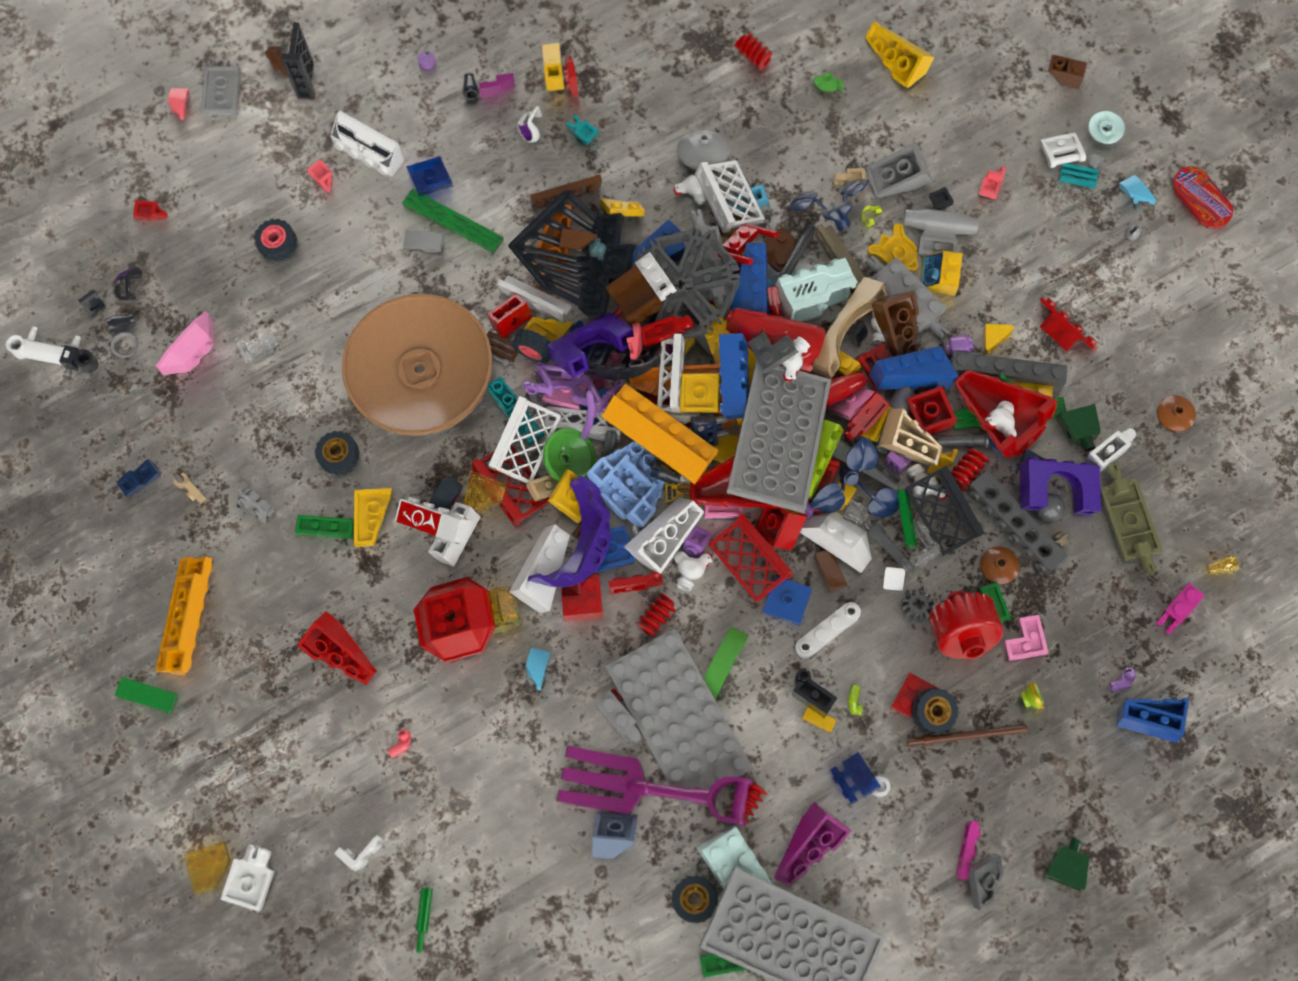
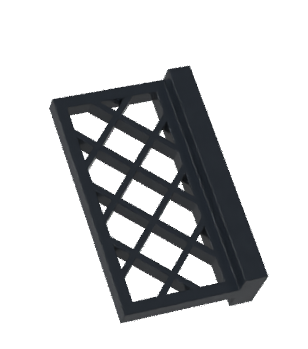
M294 22L289 54L282 53L281 60L297 99L315 100L316 93L311 83L314 61L300 24Z
M947 465L905 488L942 556L985 534ZM936 475L941 481L939 489L928 486L930 478ZM916 486L925 488L922 499L914 497L910 489ZM927 489L938 492L935 502L924 500ZM940 493L949 495V506L938 504ZM923 502L934 505L931 516L924 514L921 510ZM937 506L947 508L945 519L934 517ZM950 510L959 513L958 523L947 520ZM933 519L944 522L941 533L933 531L931 527ZM946 523L957 525L954 536L943 534ZM959 527L967 528L971 536L966 539L957 538ZM942 536L953 539L951 547L946 550L941 545Z

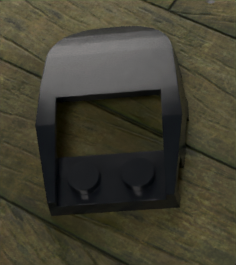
M661 342L648 347L643 345L639 357L631 360L630 357L624 369L621 366L605 369L604 365L610 353L630 354L629 348L620 352L611 344L594 343L586 357L589 369L584 371V374L608 380L629 379L643 375L658 361L662 353Z

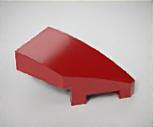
M135 200L133 219L161 220L168 218L167 213L158 206L155 200L153 202Z

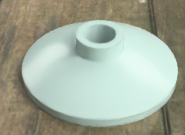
M1102 111L1092 116L1088 129L1090 135L1096 141L1111 144L1122 138L1125 125L1117 114Z

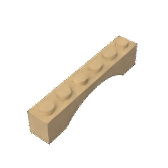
M864 277L857 284L854 293L847 299L842 311L838 313L837 319L828 328L818 358H815V362L812 365L813 373L832 379L841 365L839 358L840 346L846 332L860 317L873 310L872 302L887 295L883 282Z

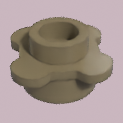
M1060 531L1054 534L1052 539L1061 547L1070 541L1068 538L1070 533Z

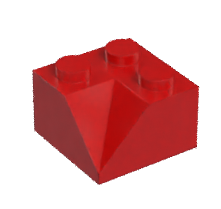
M942 386L906 398L910 418L916 420L919 423L918 426L924 432L934 435L954 427L957 418Z
M763 508L755 528L773 548L792 550L807 516L804 513L786 508Z
M599 574L590 575L581 583L562 587V608L565 622L604 618Z

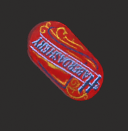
M1191 166L1184 167L1176 173L1173 179V190L1198 222L1207 228L1220 229L1225 227L1233 216V207L1211 178L1202 169Z

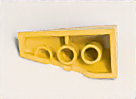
M874 21L865 36L873 50L883 60V64L892 73V77L906 88H909L927 73L935 58L922 48Z

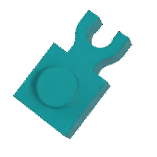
M574 115L573 121L576 123L571 124L568 121L566 127L574 130V136L588 146L599 134V130L586 120L582 123L579 117Z

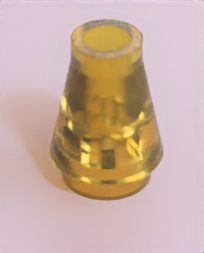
M1228 555L1207 564L1210 575L1235 574L1236 571L1240 570L1236 556Z

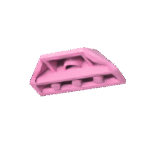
M204 311L192 321L166 350L161 360L155 365L163 375L189 372L199 364L200 359L205 354L211 351L214 345L213 320L210 315Z

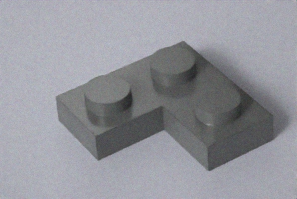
M762 332L748 342L766 374L798 353L796 346L788 335L772 345L767 334Z

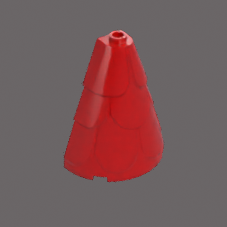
M740 308L729 310L725 318L727 321L725 329L731 334L742 333L747 342L762 332L767 334L772 345L787 335L792 341L796 340L798 336L803 338L810 347L808 352L802 353L803 365L798 371L811 373L815 358H818L825 338V329L823 327L786 319L781 316L767 315L766 312Z
M966 370L963 374L958 375L954 381L955 389L970 413L974 414L998 451L1007 458H1010L1011 455L1017 457L1028 450L1047 428L1045 426L1047 419H1052L1056 410L1057 401L1051 396L1024 389L1021 386L1000 381L999 378L971 370ZM1002 401L1011 402L1014 406L1013 417L1015 419L1016 437L1011 434L1006 438L1002 432L991 429L986 425L985 418Z
M735 455L721 465L718 464L705 472L695 485L690 482L689 498L699 505L726 508L729 506L782 508L727 493Z

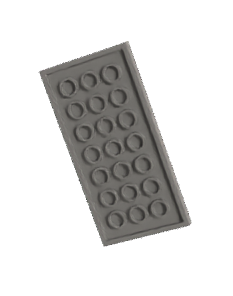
M757 360L727 493L805 513L831 379L798 371L796 379L792 382H786L783 374L786 372L785 367L779 365L766 374Z
M675 628L605 666L632 717L637 722L639 730L669 785L710 789L717 780L723 777H740L753 770L749 759ZM678 799L682 808L692 804V801Z
M734 867L699 947L772 981H867L886 937Z

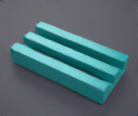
M1064 163L1061 167L1059 181L1095 188L1099 170Z

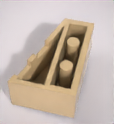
M903 408L889 409L879 446L923 466L937 465L942 446L928 432H924L918 426L919 423L916 420H912Z

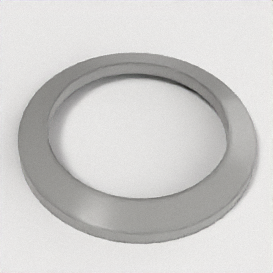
M123 332L112 339L110 348L115 356L126 358L135 353L138 341L133 334ZM122 337H130L134 341L133 350L124 355L117 353L115 350L117 340Z

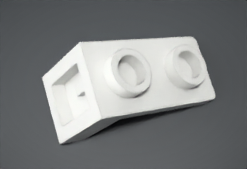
M376 835L356 859H354L356 854L349 848L344 850L339 847L334 854L352 870H361L367 864V858L371 853L375 854L381 848L383 839Z

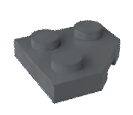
M994 853L968 870L975 909L981 910L995 899L996 893L994 889L997 881L1001 882L1004 874L1001 855Z

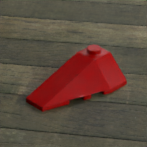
M327 611L314 621L297 644L312 659L316 661L320 659L328 663V666L333 669L337 667L343 670L345 675L365 685L377 672L344 626Z

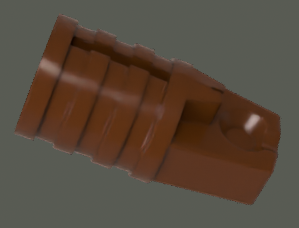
M278 46L268 48L265 55L269 59L274 71H279L283 78L288 77L281 60L282 52Z

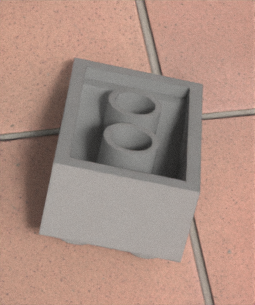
M915 143L866 166L876 198L915 190L932 182L922 151Z

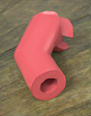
M406 729L399 731L398 743L388 748L391 758L408 750L412 738L410 732Z

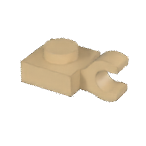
M849 168L846 170V173H835V178H833L834 186H841L853 180L866 179L865 168Z
M185 473L181 474L184 477L182 483L173 480L178 488H186L188 490L185 493L192 501L196 499L201 504L206 500L201 492L190 482L189 477Z

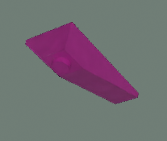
M814 802L801 818L774 878L787 887L791 886L808 872V867L816 861L820 863L824 859L823 856L831 849L835 851L850 834L851 830L830 812Z

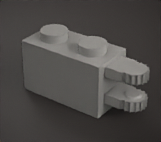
M610 691L595 704L596 709L621 739L626 736L631 743L635 745L640 744L642 739L640 732L636 728L637 722Z

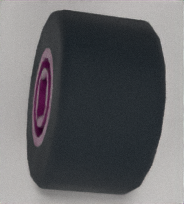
M446 476L432 495L429 503L434 504L436 509L438 507L449 509L460 494L463 485L452 477Z

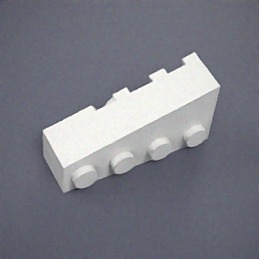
M679 497L624 547L645 568L661 574L704 511L693 500Z
M555 524L544 527L509 591L538 613L550 611L556 587L527 581L529 576L539 573L543 576L548 575L562 567L570 535Z

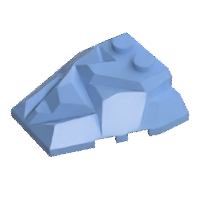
M634 441L626 447L599 459L587 472L589 481L600 489V495L604 503L619 518L623 520L627 518L632 524L643 527L655 513L656 503L661 498V490L666 482L650 476L652 470L650 465L655 456Z

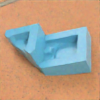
M1133 175L1120 182L1119 188L1130 198H1133V203L1138 204L1140 201H1146L1152 205L1155 204L1156 199L1137 176Z
M531 648L526 663L527 675L533 680L537 690L541 691L550 652Z

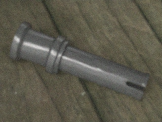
M968 431L966 434L931 435L942 447L966 446V448H972V446H984L988 448L989 436L986 431L983 433Z

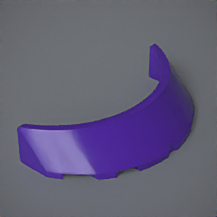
M577 477L569 483L576 495L581 514V531L575 551L569 560L555 572L545 576L540 573L529 576L527 581L550 587H568L585 581L603 563L611 540V532H609L610 513L605 507L598 486L585 477Z

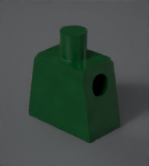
M1095 404L1059 414L1056 420L1071 445L1081 443L1084 452L1096 448L1093 440L1100 435L1101 430Z
M1071 838L1068 848L1065 846L1058 847L1043 877L1079 892L1084 891L1087 884L1090 857L1080 853L1083 841Z

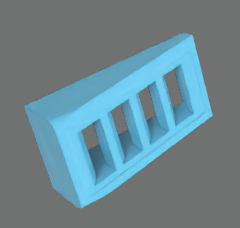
M763 184L750 188L759 208L770 204ZM737 193L732 196L738 198L740 194ZM741 195L740 200H742V201L744 202L743 198H746V197H744V196ZM730 201L731 206L734 207L735 203ZM736 206V209L739 211L747 210L742 206Z

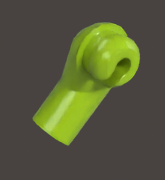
M851 685L848 695L849 712L853 715H861L863 709L862 705L857 704L860 692L858 685Z

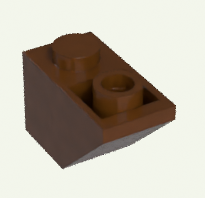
M1052 54L1048 72L1061 85L1079 89L1084 78L1087 62Z

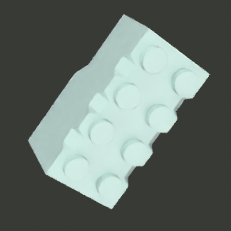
M846 258L833 259L826 266L824 264H817L810 271L805 269L798 270L794 276L788 274L780 276L775 286L778 287L780 303H782V317L805 322L821 317L823 310L847 301L851 297L850 287L852 289L855 288L858 282Z
M733 825L726 826L696 847L723 890L734 867L771 883L755 855L747 846L744 838Z

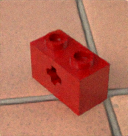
M514 294L487 314L493 330L502 338L532 318L527 302L518 294Z

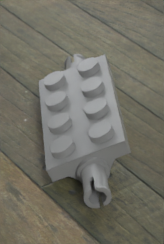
M697 209V213L695 210H692L690 212L694 226L692 229H699L701 231L700 237H703L706 231L709 232L710 235L712 234L723 245L718 226H707L704 224L701 209ZM683 242L684 248L686 250L688 242ZM709 249L704 256L699 271L724 265L725 261L723 258L718 257L716 250ZM721 286L700 291V293L707 301H714L715 308L719 309L728 293V287Z
M874 255L867 259L865 264L875 273L870 279L884 283L886 296L914 291L919 307V315H917L918 334L924 329H931L940 340L948 336L950 332L939 322V317L947 311V307L897 257L886 266H883Z

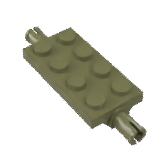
M1115 463V465L1110 464L1107 466L1112 482L1110 485L1100 488L1101 500L1122 560L1125 562L1140 559L1145 575L1156 573L1157 569L1152 555L1161 553L1163 550L1137 479L1129 481L1123 478L1119 463Z

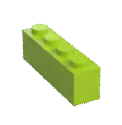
M825 419L823 420L808 497L811 500L844 431L839 424Z

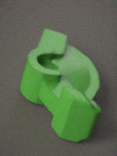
M829 72L823 76L813 78L814 85L823 92H832L836 89L844 91L843 81L839 78H834Z

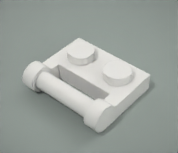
M1075 132L1042 139L1040 142L1049 168H1054L1056 165L1086 160L1085 151ZM1074 151L1076 152V154L1066 155L1057 158L1054 157L1060 154L1070 153Z

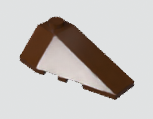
M914 291L885 296L872 302L871 305L875 319L892 356L895 357L918 351L916 333L919 332V326H917L919 307Z

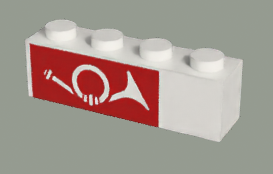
M409 497L408 500L400 499L395 522L454 543H466L471 520L465 519L464 514L456 512L451 514L449 509L442 507L436 509L434 504L423 502L422 504L419 503L420 499Z

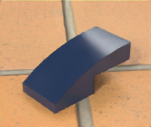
M147 459L135 471L129 470L116 483L125 496L129 497L157 479L161 472L152 460Z

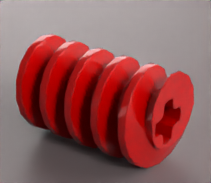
M753 33L742 35L736 41L735 48L741 54H744V57L748 58L755 67H758L759 71H762L770 63L773 52L771 50L768 51L767 46L762 48L763 42L757 43L758 38H753Z
M968 449L967 454L963 455L962 460H959L957 465L953 467V471H950L963 492L966 491L964 485L970 486L971 484L968 479L974 481L976 479L974 474L979 475L981 473L979 469L985 468L983 463H989L987 456L976 449Z
M659 593L660 599H654L655 605H649L650 611H644L645 617H639L640 623L635 622L643 632L656 637L654 629L662 630L659 623L667 624L664 617L672 618L669 611L677 612L674 608V602L663 593Z
M754 782L748 787L743 821H746V823L750 822L746 817L747 815L754 816L751 808H759L755 802H763L760 795H768L761 786ZM726 810V815L731 818L732 811Z

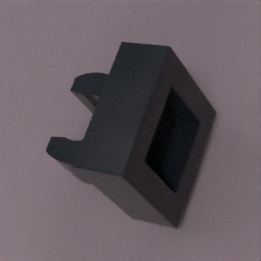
M946 187L929 193V199L936 210L946 209L954 203Z
M94 290L78 300L90 316L106 306Z
M859 319L856 324H852L847 332L852 344L859 346L868 334L866 323Z

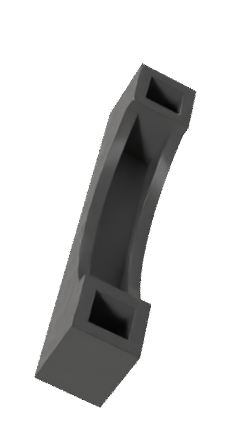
M953 351L950 359L958 375L963 374L966 370H971L999 378V375L1003 373L1008 379L1053 386L1054 391H1062L1066 384L1067 365Z

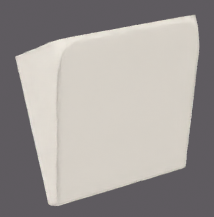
M885 567L883 589L903 591L905 569Z

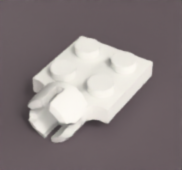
M249 845L242 860L234 859L221 900L261 911L274 874V870L268 868L271 851L260 846Z

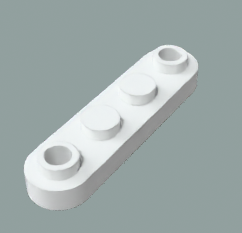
M853 602L844 604L798 640L795 646L796 654L802 659L812 657L859 619L861 615L860 607ZM853 609L855 613L850 615L847 610ZM802 645H808L809 649L803 650Z

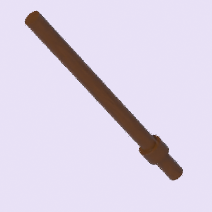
M1017 725L940 735L922 734V737L907 738V745H924L925 747L932 746L933 743L1027 733L1028 727L1027 725Z

